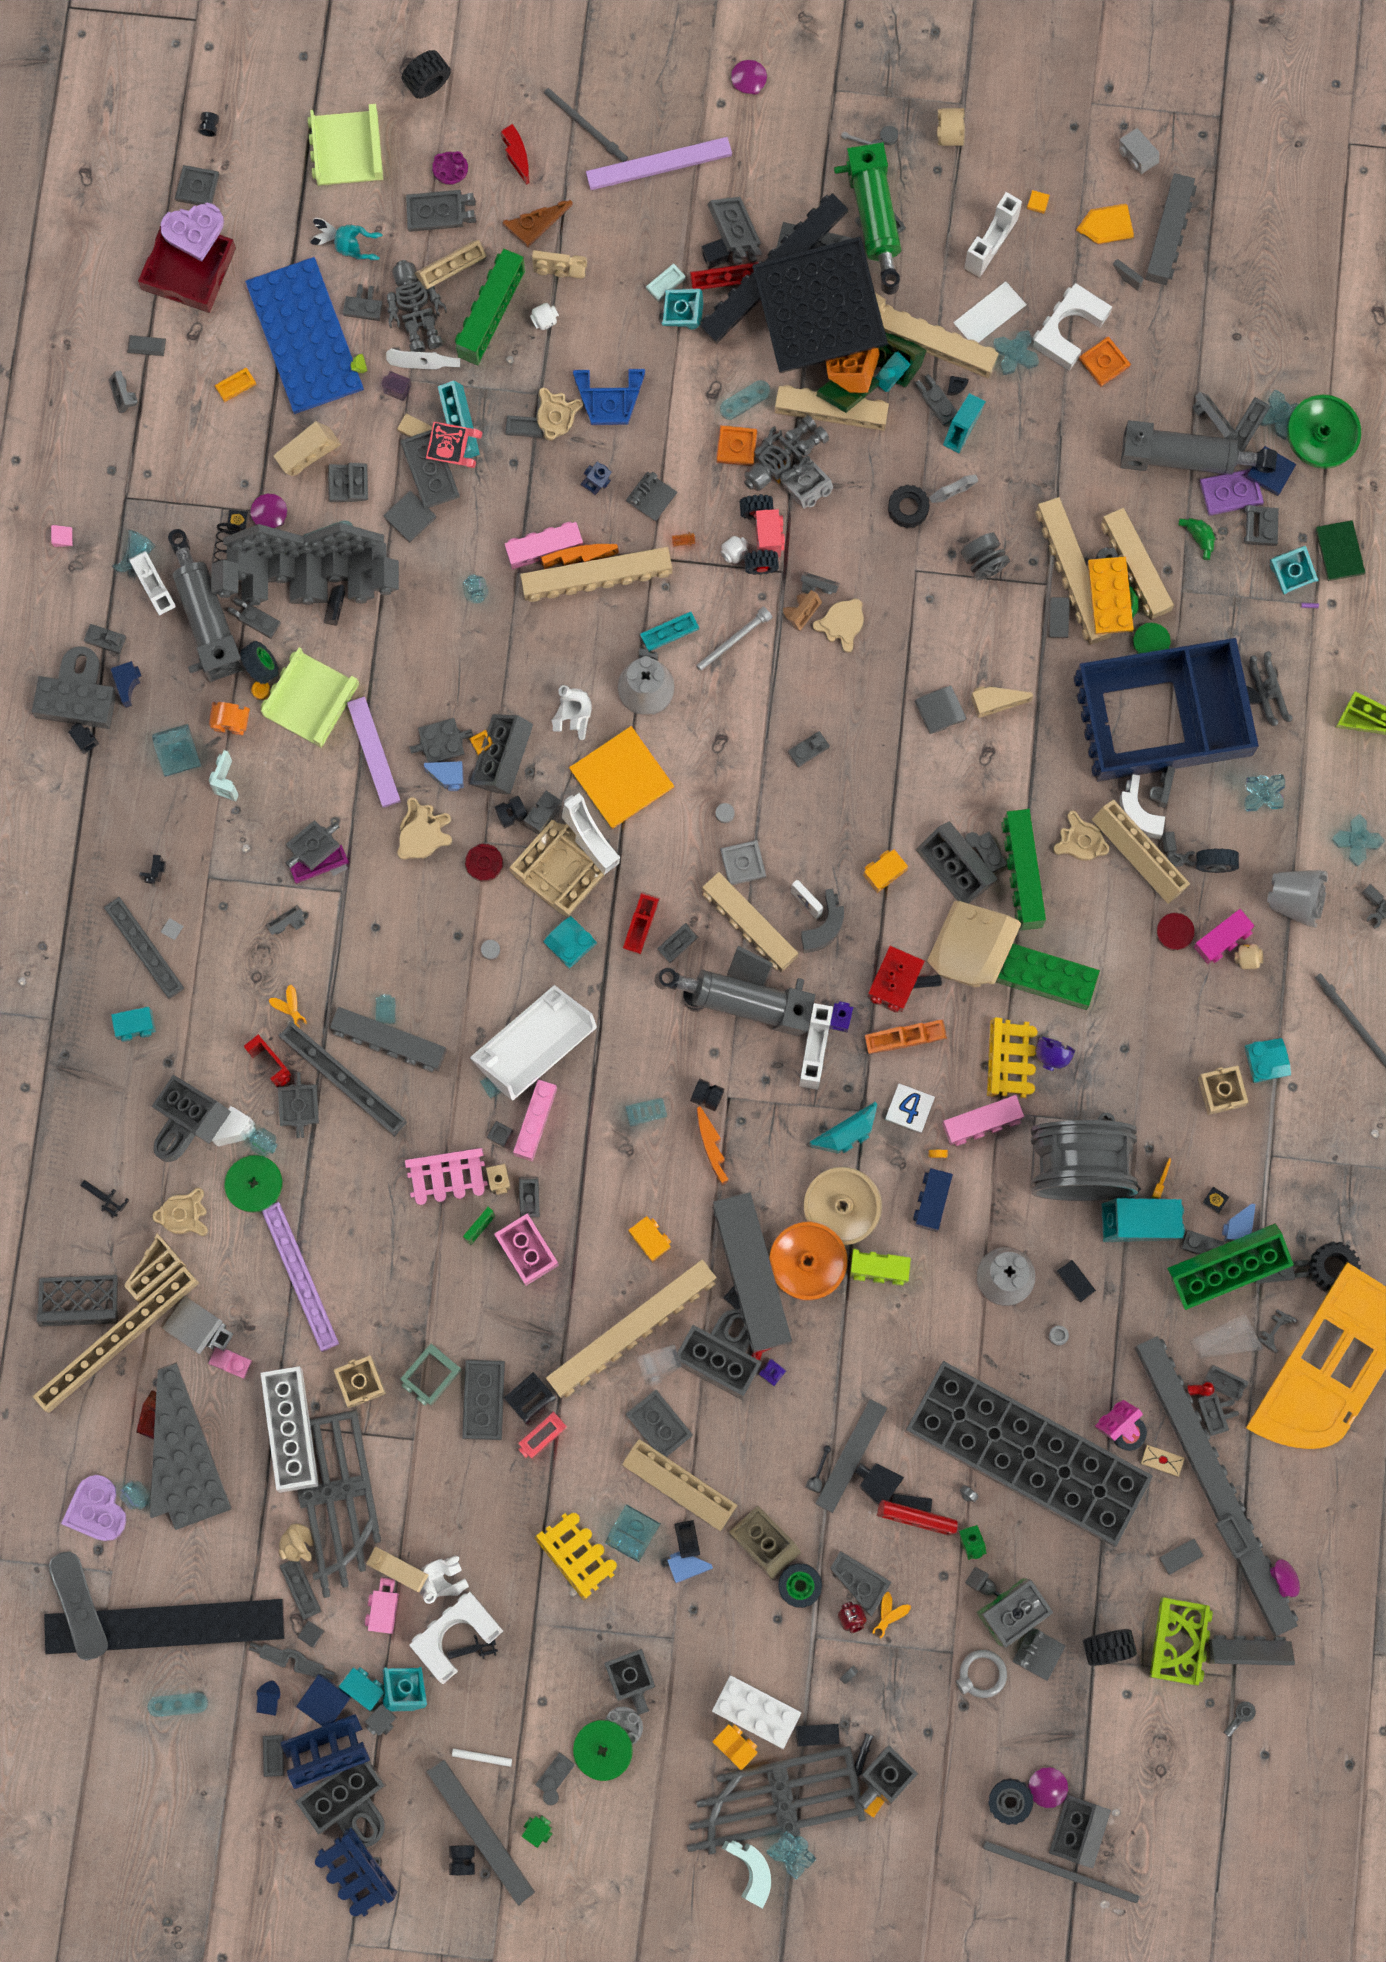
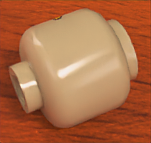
M1256 944L1241 945L1238 952H1235V963H1239L1240 968L1243 970L1259 968L1260 964L1263 963L1262 948L1259 949Z

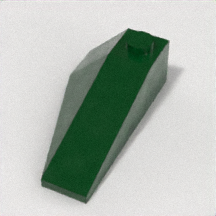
M885 332L888 345L878 348L880 355L876 366L882 369L893 354L899 352L911 364L896 382L905 388L922 366L927 350L911 341Z

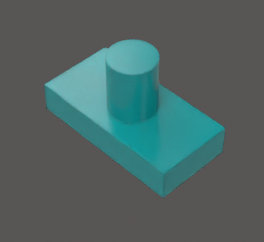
M895 352L875 376L880 381L879 386L885 392L890 391L911 365L899 352Z

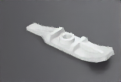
M392 348L386 352V360L390 365L418 369H439L444 366L460 367V358L446 357L436 352H408Z

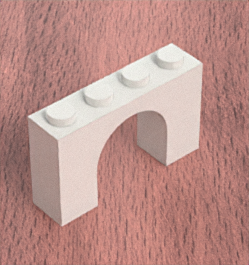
M1007 192L996 207L994 219L983 239L977 236L967 251L964 269L979 278L981 277L1017 222L1022 204L1021 200Z
M1076 283L1072 288L1069 287L1063 295L1065 297L1062 302L1059 301L1053 309L1054 314L1045 319L1043 323L1044 328L1041 331L1038 330L1033 337V348L1068 371L1076 363L1082 350L1062 337L1058 329L1059 322L1067 316L1078 315L1101 328L1112 310V306Z
M815 1003L813 1005L799 1087L816 1090L819 1088L833 1010L832 1006Z
M471 1592L463 1594L457 1600V1604L447 1608L442 1613L443 1616L432 1621L427 1626L428 1629L424 1633L416 1635L410 1644V1647L442 1684L458 1672L442 1650L443 1636L451 1626L459 1623L469 1624L474 1627L488 1644L503 1632L502 1628Z

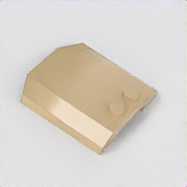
M551 820L510 866L509 871L517 880L560 914L569 917L605 875L575 842L576 834L569 825Z
M954 901L927 961L943 978L971 987H980L981 984L986 983L990 985L995 984L1021 923L1005 914L961 901Z

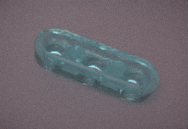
M763 380L756 381L728 398L721 404V415L728 420L734 419L767 399L770 394L769 384ZM758 390H763L764 393H763V394H759L757 391H758ZM747 399L749 402L743 403L742 400ZM727 409H732L733 412H732V413H728L726 410H727Z
M203 1693L157 1696L149 1701L148 1711L154 1717L201 1713L208 1707V1698ZM197 1699H200L202 1701V1705L200 1707H197L195 1705V1701ZM177 1701H180L182 1703V1707L180 1709L176 1708L175 1703ZM157 1703L162 1704V1709L159 1711L155 1708Z

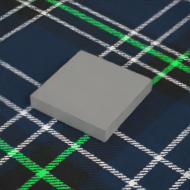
M757 840L720 849L727 880L731 885L766 878Z

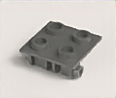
M646 472L628 496L626 502L654 521H657L678 492L659 480L656 473L651 472L650 474Z
M1032 1628L1027 1632L1012 1662L1048 1681L1066 1645L1047 1636L1042 1631Z

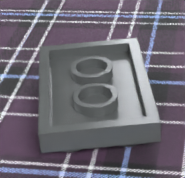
M656 1389L626 1413V1416L651 1447L665 1457H668L693 1436Z

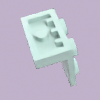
M224 750L222 755L219 754L217 758V768L215 772L211 773L209 782L214 794L236 801L239 794L233 782L225 779L232 759L228 751Z

